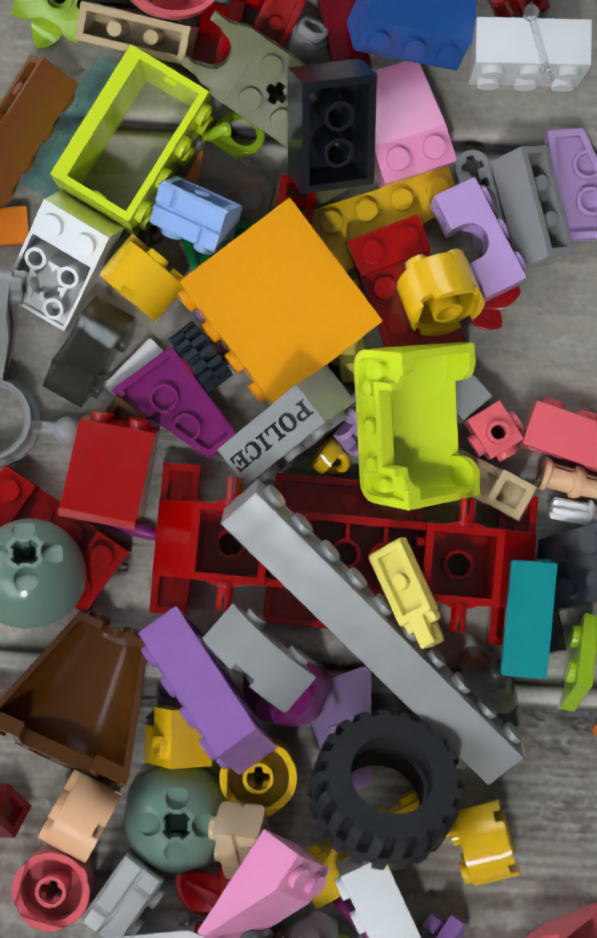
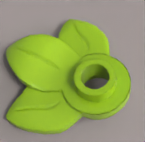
M15 0L11 14L17 18L32 20V36L38 49L53 45L62 35L74 43L79 42V40L74 39L80 10L77 6L78 0H65L62 4L55 0Z

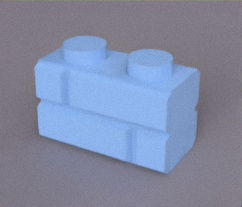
M175 176L163 180L159 184L155 199L156 204L153 206L150 222L162 228L161 233L164 236L176 240L184 238L194 243L193 248L196 251L213 255L233 241L236 231L235 226L238 224L243 207L216 193Z

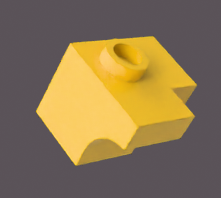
M168 706L154 707V724H145V763L169 769L212 766L211 758L206 754L199 742L203 737L196 728L192 729L181 715L179 708Z

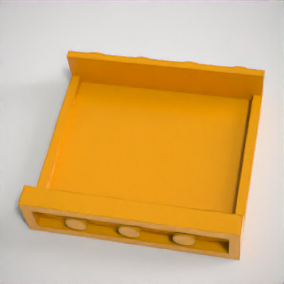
M290 197L178 283L179 288L182 290L177 294L181 302L190 312L195 309L205 320L201 324L202 329L213 343L220 340L228 350V353L224 355L225 359L237 374L242 370L252 382L247 387L260 404L265 401L269 405L273 404L294 385L322 369L383 322Z

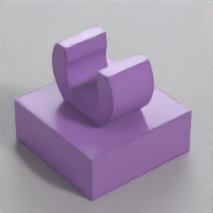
M434 912V914H429L422 926L437 936L436 938H461L471 923L459 914L450 915L448 920H445Z

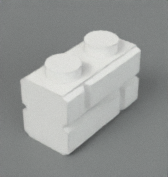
M128 850L81 918L82 922L95 932H99L104 938L136 935L144 923L139 918L146 906L153 910L166 891L161 887L165 879L164 874L150 867L139 856Z

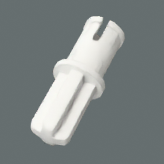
M555 497L549 506V517L555 520L582 524L583 527L597 523V505L590 499L585 503Z

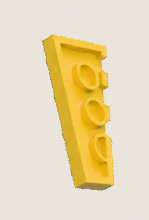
M449 166L314 209L312 227L347 273L354 269L345 244L347 241L416 214L419 215L423 226L436 219L429 207L433 197L455 186Z

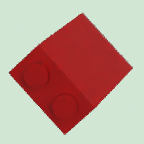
M92 410L91 414H85L81 417L58 515L135 530L145 515L160 428L152 427V421L144 418L129 417L128 422L114 419V413L103 410Z

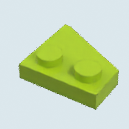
M589 613L583 615L578 625H572L569 633L568 647L572 649L564 674L565 683L560 702V709L575 712L593 686L597 650V615Z

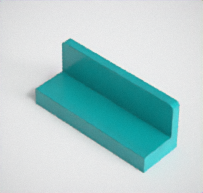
M535 558L534 561H510L500 672L503 676L547 679L557 563L550 559Z

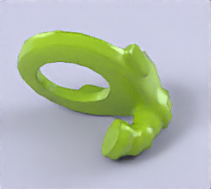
M235 111L219 117L215 121L216 125L202 134V141L206 146L223 152L225 157L233 161L239 157H248L256 154L262 148L265 139L264 131L249 122L256 131L255 142L248 146L237 144L231 138V124L237 120L249 121Z

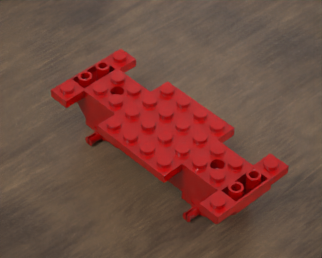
M163 462L149 613L165 614L177 606L187 616L191 580H201L217 586L215 610H222L223 595H225L224 610L226 611L231 606L233 587L242 585L265 586L263 618L267 623L328 629L243 545L241 550L235 555H228L222 550L221 540L226 534L230 533L221 524L224 508L242 493L244 478L236 477V487L233 493L234 477H227L225 500L214 503L200 502L199 490L202 466ZM276 473L275 488L285 500L284 505L294 515L296 513L303 515L313 528L312 533L321 542L324 540L329 541L338 551L339 559L348 568H356L365 578L366 586L375 595L380 593L387 599L370 562L369 555L398 538H406L435 602L451 607L449 631L457 632L458 621V632H466L467 609L478 606L489 607L486 643L503 644L509 565L511 560L534 561L539 496H533L520 521L498 512L496 529L486 528L478 523H474L477 499H469L468 505V498H460L459 521L449 524L424 523V507L405 510L372 503L363 495L360 480ZM454 554L462 555L467 562L466 570L458 576L451 574L447 567L448 559Z

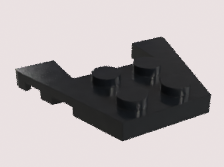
M597 523L538 540L537 558L550 559L557 563L549 655L567 651L559 612L597 602Z

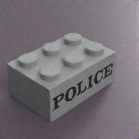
M325 366L294 385L217 450L239 478H244L243 484L245 486L257 478L264 483L294 461L295 457L319 441L329 430H332L348 417L344 410L355 401L330 368Z

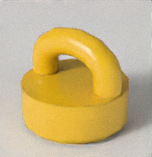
M329 437L312 457L310 467L320 474L327 472L331 475H340L345 473L350 467V457L342 450L343 447L334 437ZM338 458L341 464L333 466L332 464Z

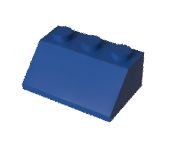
M356 0L346 22L353 49L358 52L457 71L472 42L477 0Z

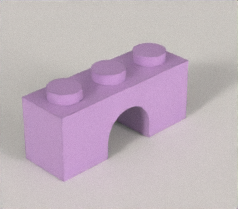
M473 177L435 195L429 207L445 238L460 232H468L480 240L483 248L482 257L471 262L470 266L485 302L518 287L526 279L524 273L527 269L522 256L518 252H513L507 240L509 239V232L501 218L496 219L490 207L492 199L489 191L484 185L479 186L476 178Z

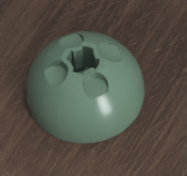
M19 519L0 526V623L15 628H37L54 623L67 615L80 600L87 581L86 561L81 548L74 538L58 525L41 519Z
M156 766L139 778L131 789L126 801L124 827L127 839L140 859L150 867L169 874H182L187 871L202 870L215 862L214 849L216 843L215 840H210L208 837L209 822L212 816H217L220 804L223 801H227L220 788L219 776L207 767L169 769ZM173 830H177V831L183 830L184 833H183V832H173Z

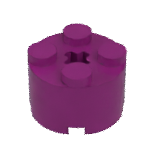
M301 651L309 659L306 666L315 675L316 679L286 713L250 687L249 681L243 675L245 700L254 714L261 720L291 727L309 724L320 716L324 710L325 701L330 694V679L324 665L312 655Z

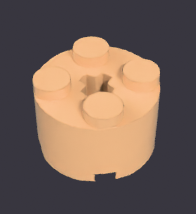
M74 769L63 793L58 797L38 838L86 863L122 794L89 775Z

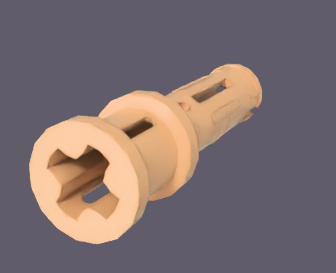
M550 457L544 459L537 479V488L539 490L549 488L567 493V497L571 499L583 496L597 500L596 476L587 474V471L582 466L577 465L575 468L554 463Z

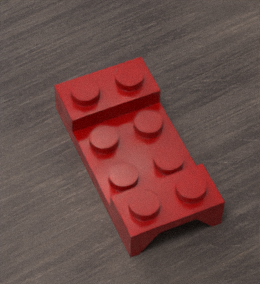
M418 214L361 235L345 243L365 297L383 320V322L377 325L385 347L466 342L462 328L438 336L422 335L418 328L414 331L398 294L397 282L400 276L407 270L406 262L417 255L432 256L430 253L431 247Z
M5 465L0 471V526L19 519H41L54 523L67 531L81 548L87 566L86 586L75 608L82 613H89L104 587L116 570L129 557L131 551L88 521L59 516L60 501L11 466Z

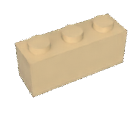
M81 1L74 39L122 51H127L131 44L155 59L181 64L186 55L193 58L199 27L162 20L153 16L94 2Z

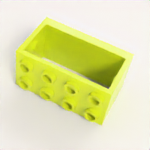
M130 44L52 169L51 177L61 191L121 225L127 232L137 236L141 229L146 231L151 225L150 218L153 206L156 204L155 199L159 184L163 180L174 177L180 166L185 168L189 164L195 153V148L192 147L199 135L202 136L205 131L210 130L215 119L212 116L213 107L210 92ZM146 82H149L186 104L190 109L130 206L125 211L108 201L107 197L100 192L92 191L82 184Z

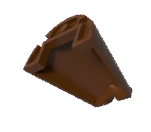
M79 611L0 698V735L6 736L7 733L12 735L15 744L72 771L77 769L98 781L102 775L109 778L108 783L111 785L125 786L130 774L147 660L141 651L145 643L138 634L140 631L124 627L123 632L109 627L111 620L106 616L93 611L89 615Z

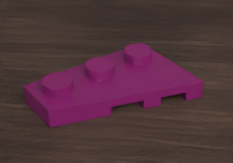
M172 346L111 390L208 459L219 452L217 449L237 434Z

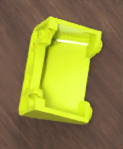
M453 342L362 350L356 355L354 378L359 476L361 490L368 501L390 507L413 510L460 500V498L480 496V470L470 457L459 455L456 402V381L469 379L475 370V343Z

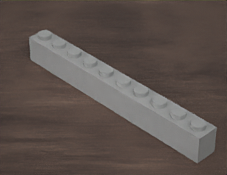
M257 479L224 508L221 524L420 719L430 724V729L435 734L440 732L447 739V745L455 750L456 754L482 780L490 785L523 759L521 747L523 739L516 727L510 722L504 724L497 717V711L490 701L485 697L479 699L471 691L472 687L468 680L458 671L453 673L445 665L444 657L434 646L421 649L415 634H408L404 626L399 627L388 600L380 593L375 595L366 586L367 582L363 575L354 567L348 568L339 559L338 551L329 541L324 540L321 542L312 533L313 528L308 520L300 513L294 515L284 505L285 500L275 487L271 485L266 487Z

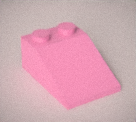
M403 61L375 70L374 72L377 73L374 173L379 188L436 171L455 163L457 159L446 123L420 63Z
M264 829L201 925L198 933L207 938H241L244 933L252 930L256 932L269 929L309 904L313 897H316L325 887L326 877L331 869L300 845Z

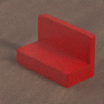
M231 0L229 8L212 4L200 14L197 25L199 29L193 54L194 60L203 61L207 64H218L228 57L231 50L229 38L217 24L210 20V17L214 11H217L230 20L245 23L247 17L246 2ZM186 69V73L194 75L192 72Z

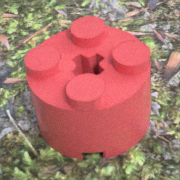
M51 845L41 847L34 852L20 867L12 884V899L21 914V918L29 926L48 932L63 929L78 920L90 903L95 890V875L92 862L87 859L86 863L79 859L77 860ZM51 880L58 883L60 890L57 894L51 892L52 886L49 884Z

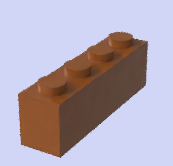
M29 56L0 102V209L2 206L7 205L14 197L16 192L15 185L22 174H26L34 165L36 160L35 153L40 145L48 141L53 135L55 121L61 112L66 111L71 106L75 98L74 91L79 85L44 57Z

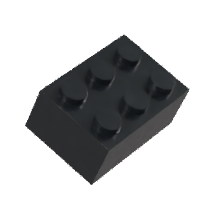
M362 59L287 67L288 177L302 194L374 184L377 73Z

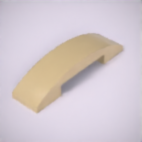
M458 447L459 455L470 457L480 470V496L471 498L477 499L478 502L520 521L538 488L504 469L502 471Z

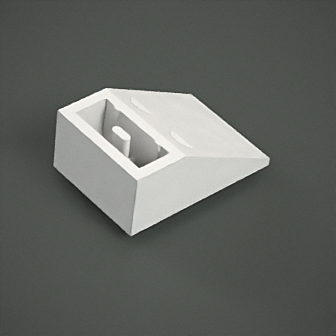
M61 190L45 198L12 269L27 271L28 274L27 296L24 304L20 306L65 332L97 281L99 273L109 261L124 227Z

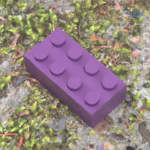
M177 606L138 633L145 643V646L141 648L143 655L152 667L157 666L163 677L160 678L162 685L172 698L176 696L183 707L179 709L181 715L192 729L196 728L203 738L199 742L211 760L216 759L223 769L229 766L240 775L278 748L246 702L245 697L217 655L203 641L202 638L204 636L200 629Z

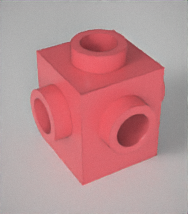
M500 400L464 422V425L471 434L467 438L470 447L477 457L484 455L487 461L495 456L499 462L505 460L519 451L515 444L524 439L520 433L524 430L521 421L513 411L508 413ZM491 429H496L499 432V440L492 437Z

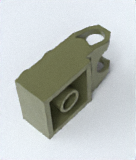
M214 11L210 20L221 28L231 43L228 57L218 64H207L186 55L181 65L196 75L202 86L210 92L211 96L287 146V67L308 64L252 25L230 20L219 12ZM277 82L282 83L284 94L279 98L277 96L275 99L270 98L267 86L270 83L276 86Z

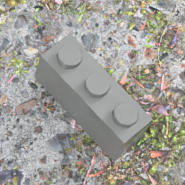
M548 145L520 146L492 161L491 165L513 252H518L522 256L526 269L545 267L575 254Z

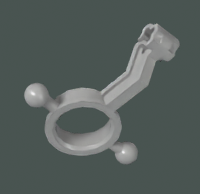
M0 268V390L10 392L19 399L24 410L25 424L21 436L11 447L0 452V468H3L5 465L10 466L24 459L36 445L39 435L54 436L60 444L73 445L79 420L72 416H64L57 422L41 420V412L33 394L18 381L9 379L17 328L14 304H24L28 290L27 271Z

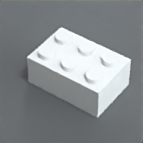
M477 17L474 23L472 42L468 48V85H477V88L481 90L498 89L499 85L514 86V89L519 91H531L536 89V86L551 87L552 91L556 92L573 90L574 87L579 86L591 66L592 20Z

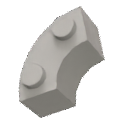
M232 603L202 639L227 667L244 675L254 691L286 713L316 679L315 675L306 666L309 659L295 646L291 645L288 649L264 628L268 623L255 610L249 608L245 612Z

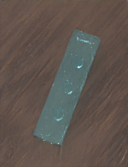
M99 56L97 57L75 92L73 103L62 113L55 124L53 135L48 141L43 143L35 156L34 165L20 180L22 184L45 198L60 191L50 173L116 66Z

